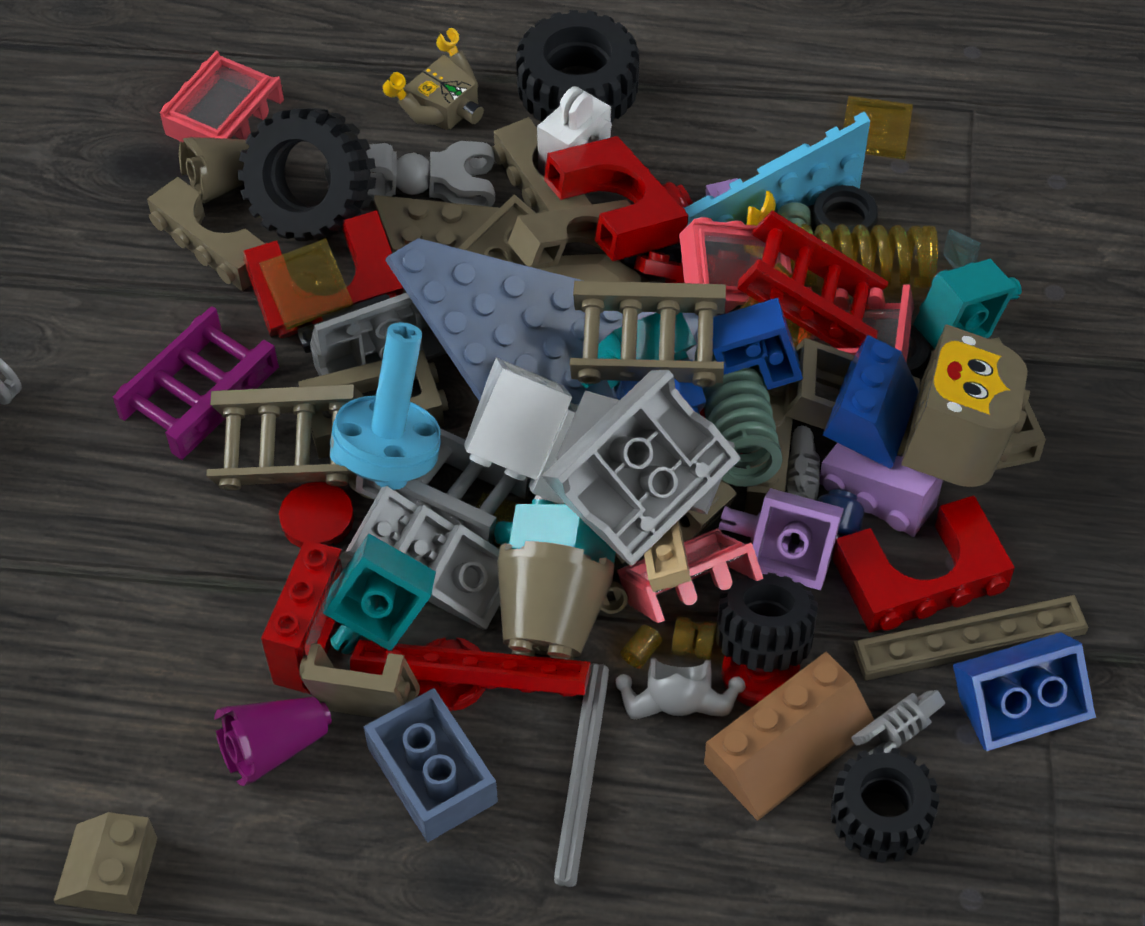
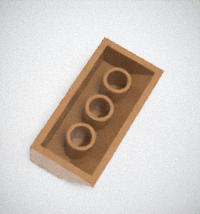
M824 652L706 742L704 764L758 821L853 747L855 744L851 737L874 721V718L854 678L827 652Z

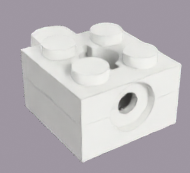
M577 86L568 89L560 101V106L537 126L538 172L545 175L547 155L550 152L611 138V106Z

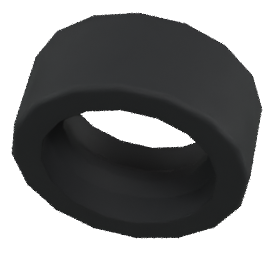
M839 185L830 187L820 193L814 203L812 229L818 239L835 249L851 250L860 248L868 243L875 233L878 206L871 195L855 186ZM836 209H849L857 212L865 221L855 226H840L832 223L826 218L825 214Z

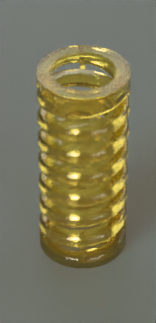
M803 223L799 226L813 235L809 224ZM820 224L815 230V237L838 251L842 247V253L854 261H857L860 245L862 266L874 272L875 257L879 245L881 277L888 281L887 287L891 285L892 267L896 245L899 255V284L901 287L903 285H910L911 262L916 243L918 256H915V259H918L919 278H914V288H931L932 280L937 272L938 240L935 226H922L921 228L919 225H915L908 230L907 234L901 225L892 226L889 233H887L883 225H875L869 234L868 229L863 224L856 225L851 234L845 224L837 225L833 234L827 224ZM790 259L791 270L793 272L795 261ZM808 270L807 283L810 286H814L817 284L818 275Z

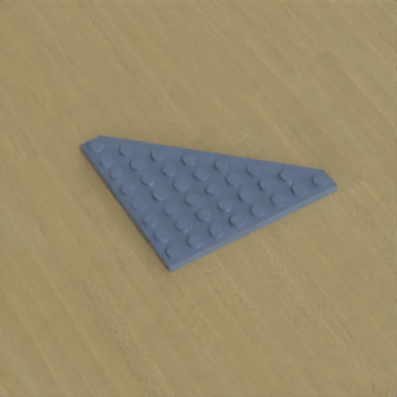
M420 238L415 239L386 258L385 261L479 402L496 358L564 385L572 396L571 403L578 406L585 390L618 399L616 393L619 386L611 389L607 380H602L585 388L578 379H571L570 358H583L585 313L582 310H575L573 296L574 281L583 280ZM603 311L600 313L599 343L612 331L622 327V313L619 311ZM641 312L638 314V320L656 312ZM682 313L697 343L686 352L688 358L683 361L692 359L695 361L694 355L698 346V315L695 313Z

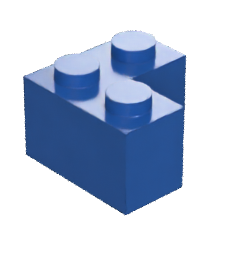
M778 298L713 318V353L717 362H724V375L759 365L767 390L803 380L796 348Z

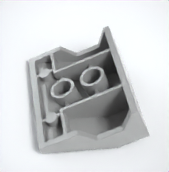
M407 293L314 325L310 342L314 366L319 376L381 361L383 359L387 329L391 324L399 322L412 324L421 330L420 350H424L427 361L447 354V352Z
M651 370L563 454L542 477L577 516L621 558L633 566L741 457L712 422L691 408L675 388L674 375L669 370Z

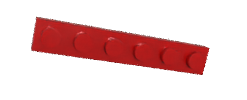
M359 640L350 657V671L382 675L388 653L404 655L417 681H440L446 685L471 684L479 685L486 689L497 687L512 688L526 693L536 691L554 692L562 696L585 695L591 668V662L399 643L394 646L392 651H389L375 642Z

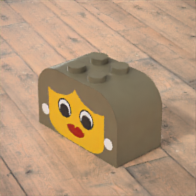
M946 324L920 384L901 465L960 486L976 487L989 482L999 461L1006 462L1013 445V441L1010 438L1013 432L1019 434L1026 419L1027 412L1024 409L1028 402L1030 391L1025 389L1028 371L1022 358L1001 343Z

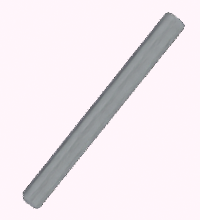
M591 664L590 678L586 693L583 696L554 874L555 884L559 886L573 887L577 882L609 677V668L604 664Z

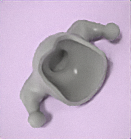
M651 658L648 671V687L639 695L632 690V679L629 675L621 674L616 678V687L621 691L624 708L631 719H641L661 711L673 716H686L694 712L713 716H726L731 712L738 693L743 692L746 687L742 678L733 677L729 680V688L723 694L716 693L711 688V660H705L704 664L694 667H675L658 662L655 658Z

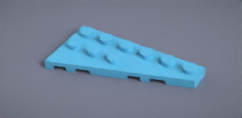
M864 111L854 117L855 123L840 131L836 126L825 132L826 138L812 146L804 143L758 168L759 174L745 182H742L741 178L729 184L730 189L715 198L708 195L685 207L684 209L689 215L687 226L694 219L700 217H708L718 222L742 221L747 225L748 207L752 206L761 210L765 201L766 191H771L776 202L775 212L777 213L781 206L788 203H801L806 206L814 205L820 193L830 187L847 185L860 188L870 127L869 117Z

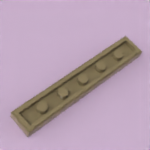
M1075 595L857 640L854 641L853 650L863 679L867 681L980 657L1059 632L1069 637L1084 635L1089 627Z

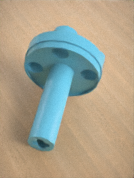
M403 322L391 324L387 329L376 396L360 397L344 404L339 409L333 422L330 438V458L334 463L346 467L364 479L374 481L380 487L388 486L393 490L401 489L406 486L407 481L419 478L430 472L438 460L441 444L440 427L436 419L424 408L410 402L422 332L418 327Z

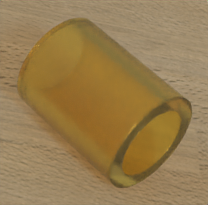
M641 625L620 651V654L629 665L641 669L661 645L662 637L652 627Z

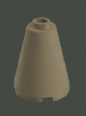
M188 137L183 139L184 142H180L179 164L182 176L188 175L191 183L189 186L200 193L202 203H207L244 185V180H238V170L244 168V162L239 161L241 150L249 148V145L246 144V139Z

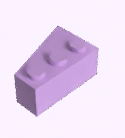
M837 443L821 464L819 484L824 486L827 491L839 489L855 494L858 498L857 501L862 504L864 512L872 513L886 521L893 529L903 531L914 537L936 508L943 480L902 466L903 456H896L894 465L890 469Z

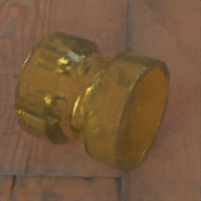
M678 616L674 629L671 654L684 656L687 653L695 654L698 659L710 660L715 638L716 622L703 621L702 623H694L688 617ZM696 630H698V636H697L696 648H695V647H693V644H694V639H695Z

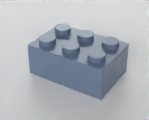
M435 688L363 726L369 751L427 843L498 803L496 780Z

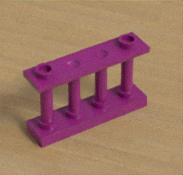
M213 306L209 307L202 315L197 316L187 329L128 383L123 384L113 396L119 418L123 421L138 410L166 429L165 434L171 453L181 460L226 419L210 405L211 391L257 389L279 368L275 346L263 339L254 349L249 350L221 332L218 312ZM211 341L239 359L240 362L231 371L225 373L197 353ZM187 364L215 382L216 385L206 394L199 395L173 376ZM163 387L190 405L191 408L181 418L175 419L148 399Z

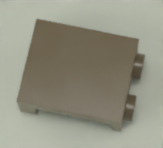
M312 643L308 655L302 658L300 664V677L311 695L320 703L324 702L329 711L380 718L418 697L420 685L404 655L388 653L383 674L377 675L337 669L331 663L322 646Z

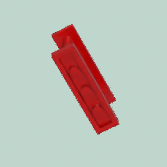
M772 210L752 231V236L766 243L762 260L758 259L740 277L737 289L760 303L778 298L786 319L835 348H860L867 335L877 339L878 331L864 323L863 317L866 304H868L869 290L871 288H880L883 291L888 286V281ZM778 252L795 261L791 278L774 268ZM808 270L824 279L821 296L804 286ZM837 287L847 290L848 294L853 297L850 314L833 304Z

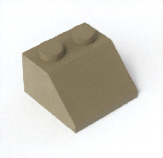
M108 812L77 824L54 898L55 904L137 915L157 842V836L149 817Z

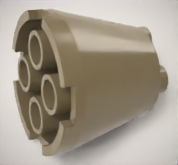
M525 541V546H522L521 549H512V545L502 544L497 561L503 643L512 649L511 654L526 656L542 654L548 655L550 658L568 660L579 657L612 584L614 563L607 558H600L598 563L591 560L590 556L583 554L584 549L562 544Z

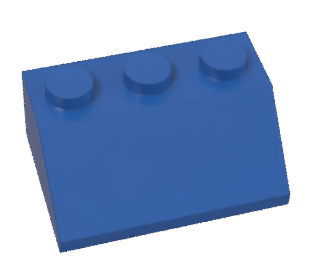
M867 335L849 365L823 436L890 469L894 465L919 392L900 350Z
M1062 632L953 664L960 702L985 751L1096 718L1082 643Z

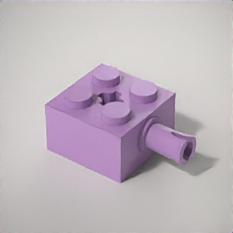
M770 488L764 498L761 513L759 512L757 516L725 506L721 515L722 521L719 523V530L751 537L762 574H768V572L776 573L777 576L793 578V582H800L806 587L821 590L826 578L844 508ZM792 532L799 534L800 542L798 545L791 543Z

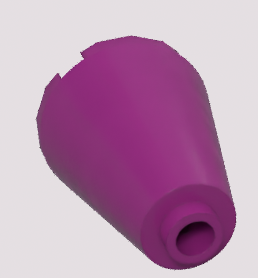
M315 697L226 706L217 709L214 715V720L222 718L223 728L215 730L221 754L230 773L238 771L242 776V779L236 781L241 786L252 784L326 735L328 725L332 722L327 705L324 702L320 703Z

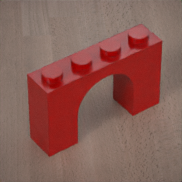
M618 136L550 152L547 155L544 181L560 200L595 191H607L625 196L635 203L599 213L595 241L612 262L680 243L679 234L686 228L689 215Z
M377 210L344 220L342 230L354 261L355 276L349 286L335 295L325 297L314 296L298 288L288 273L277 240L243 250V260L270 337L279 335V338L290 337L298 333L297 329L322 321V315L384 294L389 295L390 298L403 294V286L385 261L388 255L392 254Z
M974 495L941 505L939 508L935 527L953 559L954 568L946 575L936 579H914L897 571L887 560L871 528L836 539L832 559L869 633L880 629L885 631L892 630L904 621L917 617L925 619L934 615L938 610L950 606L955 608L962 607L971 602L972 599L984 595L996 596L1009 587L1015 567Z

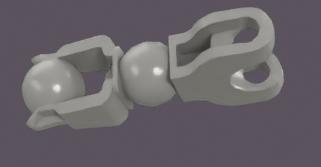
M458 141L444 151L430 152V161L423 155L414 152L405 154L397 159V152L393 151L392 145L387 143L369 144L371 148L366 151L368 159L374 158L376 168L370 169V172H377L370 173V177L376 178L375 188L369 189L367 193L372 197L373 201L375 195L390 197L396 195L397 187L400 191L409 195L421 194L429 188V198H440L449 203L492 207L495 202V190L489 180L472 177L473 175L486 174L494 164V151L487 143ZM327 162L324 172L327 182L329 184V190L331 175L330 168Z

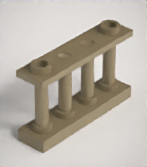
M574 281L573 296L575 310H582L585 313L583 358H570L571 379H578L579 382L585 384H596L601 380L640 381L651 370H669L678 382H690L699 387H710L716 383H723L724 362L712 361L713 318L717 314H725L726 284ZM603 311H619L623 314L621 359L598 358L600 313ZM641 312H657L660 314L659 360L636 359L638 314ZM679 313H695L698 315L697 361L674 360L675 319Z
M354 384L211 391L210 405L226 418L224 467L221 469H207L206 476L223 490H239L241 485L326 482V484L331 486L348 485L349 481L356 480L357 475L346 467L340 466L332 460L331 464L310 465L311 420L316 411H329L332 414L333 426L339 409L349 401L364 397V395ZM280 413H293L297 415L295 466H274L276 418L280 416ZM258 414L261 417L259 467L238 468L241 419H244L245 415Z

